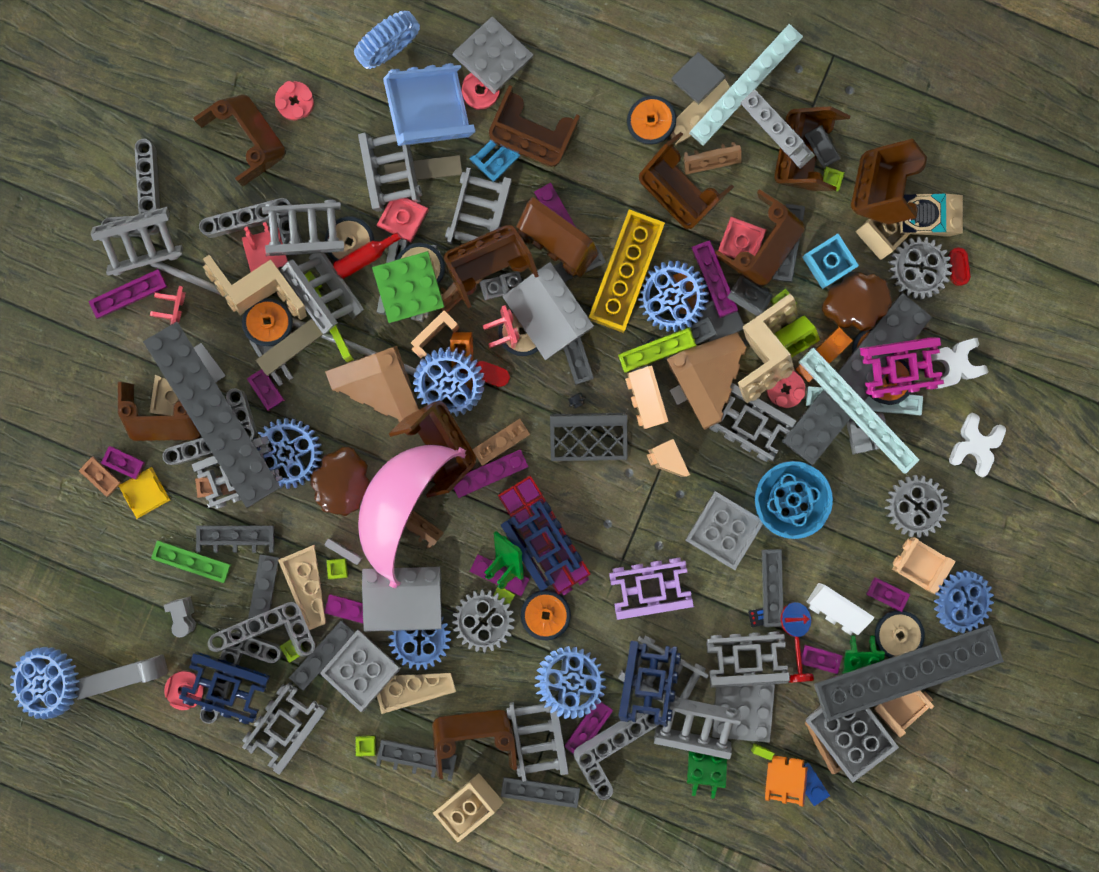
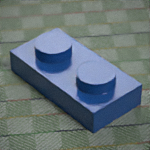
M807 762L804 764V767H808L805 794L813 806H816L830 795Z

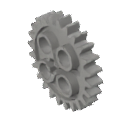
M917 237L915 242L911 238L908 240V244L904 241L901 243L902 248H896L898 254L893 253L891 256L895 260L889 262L894 268L888 271L894 273L890 277V279H896L893 286H901L899 292L906 290V296L912 293V298L915 299L919 294L920 299H924L925 294L930 298L932 297V292L938 294V288H945L943 283L949 282L946 276L952 274L947 269L952 267V265L946 262L951 259L944 256L947 250H940L942 244L934 246L935 240L928 243V237H926L921 242V238ZM910 252L916 255L917 259L915 262L909 259ZM928 256H932L935 259L934 265L928 263ZM904 264H907V265H910V266H913V267H905ZM921 264V268L935 269L937 272L934 273L933 271L923 270L920 272V269L916 268V266ZM906 271H910L913 274L912 280H908L905 277ZM925 275H929L931 277V284H927L924 281Z
M913 475L912 481L910 477H905L906 483L898 480L900 486L893 485L892 487L895 491L888 492L892 496L891 499L885 500L890 503V506H886L885 509L891 511L886 516L893 517L889 523H897L895 530L902 528L901 534L905 535L908 531L909 537H913L915 533L916 537L920 538L921 532L924 536H928V530L935 533V526L941 528L939 521H946L942 515L948 514L944 507L949 506V504L943 503V500L948 497L941 496L944 489L937 490L939 483L932 485L931 478L925 482V476H921L918 480L917 475ZM914 488L920 490V495L917 498L912 495ZM906 494L912 502L920 503L918 507L926 512L930 518H927L922 511L914 510L915 505L904 498V495ZM930 500L934 503V508L931 511L926 507L927 502ZM902 502L907 504L905 512H901L899 509V505ZM916 515H920L922 519L919 525L914 523Z
M482 589L480 595H478L476 591H473V597L467 594V601L464 599L460 600L463 606L456 605L455 608L459 610V613H453L457 620L452 621V623L458 624L454 631L460 632L457 639L464 638L462 645L467 642L469 643L468 649L474 645L476 646V652H478L480 647L483 648L484 653L487 647L494 651L495 644L500 648V641L507 642L505 635H512L508 629H514L510 622L515 621V618L509 617V615L514 611L507 610L510 603L504 605L505 597L499 600V593L492 596V591L489 590L486 595ZM485 602L488 605V610L486 612L479 611V603ZM492 608H495L496 611L487 620L488 624H482L481 627L474 634H472L471 631L480 622L479 617L484 618L491 611ZM499 615L503 620L502 624H493L492 617ZM468 616L473 617L475 625H466L465 618ZM487 630L489 638H480L479 631Z

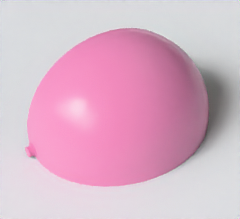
M423 445L408 449L389 460L376 473L367 487L359 511L358 529L360 542L370 564L383 577L390 580L389 586L396 589L401 584V582L397 581L394 574L395 556L404 527L417 500L436 472L453 457L465 458L466 450L459 447L455 451L439 445Z

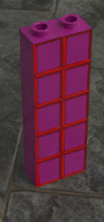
M531 475L498 495L510 517L516 516L520 523L535 515L530 507L541 499L543 502L546 501ZM538 508L542 515L533 520L537 528L540 530L548 525L551 531H554L541 509ZM551 511L550 513L552 517L555 519L556 516L554 515L553 511ZM527 525L518 529L524 539L532 535ZM561 528L560 530L562 531L563 535H566L564 529ZM546 531L531 540L540 557L555 548ZM559 541L562 549L554 553L556 559L561 563L569 558L570 562L574 564ZM573 544L570 545L573 551L576 552V549L573 546ZM547 558L539 562L544 572L552 568ZM583 561L581 562L582 566L572 573L567 565L551 573L556 581L552 586L557 594L562 593L565 595L573 590L571 586L576 583L581 585L589 580L588 576L591 573Z

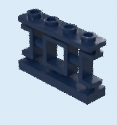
M541 499L530 506L535 513L534 516L522 523L518 521L516 516H513L501 524L510 542L521 549L522 561L540 591L556 582L551 573L564 565H567L572 573L582 566L581 562L583 561L577 551L574 552L571 548L572 541L567 534L563 535L560 530L562 525L559 520L552 517L550 513L552 509L548 502H543ZM538 508L541 509L554 531H551L548 525L540 530L537 528L533 520L542 515ZM513 523L517 530L525 525L530 529L532 535L524 539L527 547L514 528ZM546 531L555 548L540 557L531 540ZM559 541L574 564L570 562L569 558L561 563L556 559L554 553L562 549ZM533 557L538 563L546 558L549 560L552 568L544 573L548 580L544 577Z
M631 641L619 710L620 721L629 722L631 720L636 722L637 713L655 715V725L661 724L667 727L668 721L671 722L673 710L670 709L671 702L674 703L676 691L673 690L674 683L677 684L678 682L676 666L680 665L681 653H678V648L675 646L673 648L666 646L664 655L647 653V644ZM641 652V659L650 661L649 669L639 667L638 675H636L639 653ZM671 655L669 676L666 679V671L657 670L658 662L669 663ZM643 675L661 677L659 693L641 691ZM635 689L636 697L645 698L644 705H633L632 713H630L633 691ZM664 693H666L663 716L660 717L661 710L659 708H651L652 699L663 701Z
M198 651L193 653L192 663L189 668L197 670L198 674L193 687L187 685L182 687L179 699H182L183 703L187 705L202 706L201 709L208 712L218 711L221 716L231 718V716L239 718L238 721L244 724L256 721L259 709L250 707L255 690L265 692L271 676ZM198 664L223 671V673L219 671L214 672L212 680L203 678L206 667ZM235 676L259 683L260 685L253 683L249 693L239 690L243 679ZM218 678L235 683L230 700L213 694ZM200 685L209 688L206 699L194 696L198 692ZM237 697L246 700L243 711L227 706H234Z

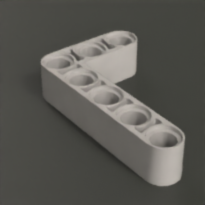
M140 139L135 144L138 209L139 214L160 209L156 147L149 140ZM149 145V151L142 153V148ZM146 164H150V170L143 172V167ZM147 183L152 184V188L149 191L144 190ZM153 202L152 209L146 210V204ZM131 216L109 217L104 219L101 225ZM155 224L152 229H147L149 235H155L160 231L159 227ZM137 229L128 233L129 237L141 236L140 231H137ZM117 234V235H114V236H111V237L117 238V237H121V236H118V234Z
M279 198L211 216L200 222L199 229L205 236L214 238L244 230V227L263 225V222L269 223V215L264 218L261 217L262 207H266V204L277 203L278 206L292 204L287 199ZM288 213L276 214L282 242L283 244H289L290 231L284 230L285 224L289 222ZM250 214L251 219L244 223L242 221L243 216ZM232 219V225L224 227L225 220ZM297 223L298 240L300 243H303ZM208 224L214 225V228L211 232H206V226Z
M236 388L229 390L226 394V400L237 418L240 411L246 413V418L240 421L245 430L249 429L251 431L250 439L252 441L254 438H257V430L247 396L242 390ZM236 392L241 396L237 403L232 400V396ZM200 438L167 448L163 452V460L167 464L178 465L212 455V452L207 449L204 439ZM193 445L196 448V453L190 456L188 448ZM172 451L177 453V459L174 462L170 460V453Z
M288 602L213 634L208 640V647L213 652H220L283 624L299 656L306 657L313 653L315 643L299 606L294 602ZM286 607L294 609V616L286 615ZM274 615L277 618L276 624H270L267 621V616ZM251 622L258 624L259 630L257 632H252L249 629ZM294 625L301 626V634L298 635L293 632ZM232 630L240 632L241 637L239 640H234L231 637ZM220 638L223 643L222 647H214L212 640ZM306 642L309 644V652L301 650V643Z
M239 631L231 633V637H241ZM255 636L241 642L239 646L234 645L223 650L220 659L226 661L227 654H231L235 659L234 664L239 665L242 654L268 663H274L281 659L283 652L279 647L280 645ZM252 642H256L259 645L258 652L252 651L250 647ZM271 648L277 651L276 658L269 656ZM218 678L214 691H219L221 697L227 699L232 682H223ZM201 709L200 712L201 720L207 724L213 723L221 715L220 712L213 710L215 717L209 718L206 713L207 711Z
M164 654L77 679L80 681L76 683V687L79 688V690L75 691L76 695H78L77 700L141 681L142 683L168 674Z
M637 713L636 722L631 720L629 722L619 721L575 749L574 758L599 799H609L613 794V788L598 762L657 727L658 725L654 723L655 715L647 720L649 714ZM637 723V727L631 730V726ZM621 733L620 738L614 740L615 735ZM604 743V747L598 750V746ZM584 754H588L586 759L581 760ZM597 770L594 775L590 776L591 771ZM606 785L604 790L599 791L601 786Z

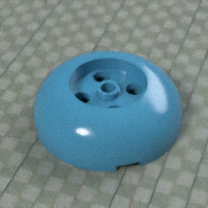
M792 461L774 466L761 478L755 492V507L761 522L771 532L784 538L799 539L814 534L824 525L832 510L833 497L827 479L819 470L803 462ZM797 484L802 485L803 489L801 492L795 491ZM782 489L784 496L778 497L776 495L777 490ZM791 496L795 498L794 503H789L788 499ZM803 502L808 505L805 511L800 509V504ZM783 508L789 509L787 516L782 515L781 511Z

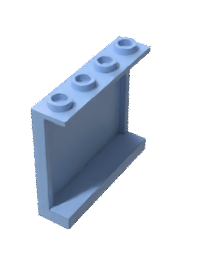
M453 63L445 64L442 67L430 65L424 69L411 67L407 71L393 69L383 78L398 146L466 138L475 133L474 124L469 125L458 78L457 71L461 68V65L454 66Z

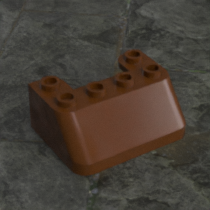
M509 85L489 129L491 141L548 167L557 166L570 145L578 127L580 116L576 114L574 119L569 117L562 118L558 122L555 131L520 117L524 108V101L522 97L513 93V86Z
M913 138L868 150L861 156L851 202V208L857 215L884 224H893L917 218L918 207L913 202L907 203L903 197L907 177L919 174L924 170L927 156Z
M532 197L528 201L516 226L522 240L526 244L531 242L540 251L542 249L548 252L547 255L555 262L559 260L563 263L562 266L572 277L576 275L581 278L598 256L593 240L537 199Z

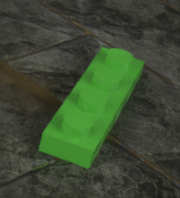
M159 540L156 542L151 557L153 560L222 583L226 582L231 564Z

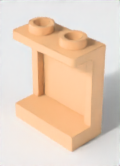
M443 311L411 342L414 346L412 350L420 358L425 357L428 354L423 350V347L446 325L453 332H456L460 327Z
M915 537L907 539L902 547L904 551L901 556L898 555L893 562L894 567L892 570L928 592L935 594L939 591V585L943 584L944 579H946L956 561L945 557Z
M917 691L873 706L872 708L890 729L901 738L906 733L904 730L929 708L933 709L934 705L931 703L933 699L928 693Z

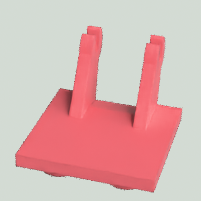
M263 222L265 232L252 235L249 227H244L246 237H242L250 272L270 259L277 268L283 267L288 262L286 255L266 256L265 245H269V242H271L270 227L267 222ZM278 228V240L279 242H281V244H283L280 231Z
M178 287L176 296L155 293V298L175 301L172 315L151 311L150 316L171 320L170 325L175 322L179 323L182 311H178L179 305H183L186 292H182L183 287Z
M504 305L500 311L502 318L483 325V329L487 330L505 323L508 336L489 343V348L509 341L511 347L516 348L518 339H520L517 328L512 327V321L514 320L510 309L507 310L506 305Z

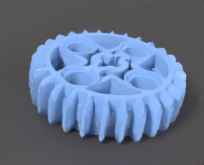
M410 11L395 13L393 16L383 19L381 23H378L377 26L362 37V40L355 47L354 55L360 64L367 69L375 68L382 63L385 64L386 61L391 60L392 57L402 52L412 42V39L416 38L420 25Z
M668 261V266L662 262L661 269L655 265L656 272L649 270L648 273L651 276H645L644 278L647 281L642 283L644 290L639 291L640 294H643V297L638 298L644 304L640 305L639 308L646 309L642 315L649 314L647 321L654 320L652 326H657L659 323L660 330L666 326L667 332H670L672 327L674 332H678V326H680L681 330L685 329V324L688 327H692L691 321L698 322L696 316L703 317L700 310L707 309L703 306V303L709 302V300L704 299V296L709 295V292H703V289L708 286L701 285L704 278H697L700 272L692 273L694 267L691 266L687 269V263H683L682 267H680V261H676L675 266L673 261ZM671 272L682 273L687 278L677 283ZM662 275H666L668 278L665 285L660 283ZM689 281L694 285L691 292H688L685 288L686 283ZM654 283L660 294L650 299V291ZM671 293H678L675 296V300H669L672 296ZM697 293L696 305L692 310L687 299ZM655 301H659L661 304L658 312L653 308ZM681 308H685L687 311L685 318L679 316ZM670 310L676 321L663 319L659 315Z
M442 347L438 353L433 350L431 355L428 354L425 356V359L422 358L420 365L416 368L417 371L414 374L415 379L413 381V384L417 385L414 391L419 392L417 398H423L421 405L425 403L429 405L435 401H442L447 397L453 404H445L450 413L454 412L456 417L459 415V411L463 415L467 409L471 411L473 405L476 406L478 400L481 399V393L484 391L482 386L485 383V380H482L484 373H478L481 370V366L475 367L477 360L471 362V354L465 357V350L459 354L458 348L451 352L450 347L447 348L446 352L443 351ZM445 360L454 361L457 364L451 368ZM438 365L441 370L437 371L432 366ZM459 369H466L468 373L463 374ZM426 373L433 380L429 386L425 384ZM470 378L473 379L472 392L465 385ZM434 390L438 392L439 395L434 396L431 394L430 391ZM462 394L466 399H460L457 395Z
M288 418L284 419L283 424L280 419H277V425L270 422V429L264 426L265 433L258 432L260 437H268L274 449L263 455L265 462L269 457L274 459V465L269 470H276L283 466L289 478H283V480L278 481L281 488L285 484L286 488L290 489L291 483L294 488H297V482L305 485L303 479L305 478L310 481L309 474H312L314 468H320L316 462L322 461L321 458H318V455L323 454V451H319L317 448L321 447L322 444H316L315 442L319 437L312 436L315 433L314 430L308 432L309 425L303 428L302 421H299L297 425L295 419H292L291 423H289ZM285 429L295 430L303 436L291 441ZM280 431L283 438L281 441L276 442L274 434ZM304 439L309 443L306 450L300 448V442ZM285 449L291 450L289 458L283 456ZM311 452L309 465L305 468L300 457ZM295 465L300 467V474L298 476H294L291 472L292 467Z
M569 646L565 647L564 650L559 648L557 652L552 651L550 653L551 656L547 655L545 657L546 661L540 663L543 668L536 670L541 675L535 677V679L540 680V683H537L535 687H540L541 689L536 694L543 695L540 702L545 700L547 702L544 708L551 706L550 713L557 710V717L564 713V719L569 718L570 715L572 719H575L577 715L578 717H583L584 713L589 714L591 712L590 709H596L595 704L601 702L598 697L604 696V693L600 692V690L606 688V686L601 685V682L606 679L600 677L604 671L598 670L601 664H594L596 658L590 659V652L583 655L584 649L579 650L577 653V647H573L570 650ZM570 659L575 661V668L570 666ZM562 660L561 670L551 669L556 662ZM583 664L587 667L591 675L582 674ZM549 675L555 678V684L549 681ZM586 681L591 683V690L587 689ZM550 690L559 691L558 701L554 699ZM580 695H589V699L579 706ZM566 697L571 700V706L565 703Z
M52 647L35 648L21 656V661L15 663L17 668L12 669L15 675L10 677L14 679V683L10 684L14 686V691L11 693H15L17 696L14 701L19 700L18 707H24L23 712H29L28 715L35 716V719L55 718L64 714L65 711L70 709V705L74 704L73 699L78 697L74 692L79 690L76 687V683L80 681L75 678L79 673L74 672L73 669L76 665L71 666L72 659L66 660L67 654H61V650H55ZM43 659L50 660V663L47 665ZM43 701L47 707L41 706L40 702Z

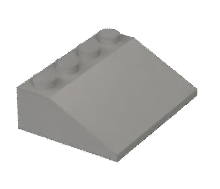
M551 262L537 270L539 277L535 278L533 274L502 296L545 360L594 327Z
M440 567L394 568L395 578L401 582L400 586H397L396 589L389 586L390 580L383 577L375 569H362L364 631L442 629Z
M820 705L805 719L852 783L899 748L869 708L826 722Z

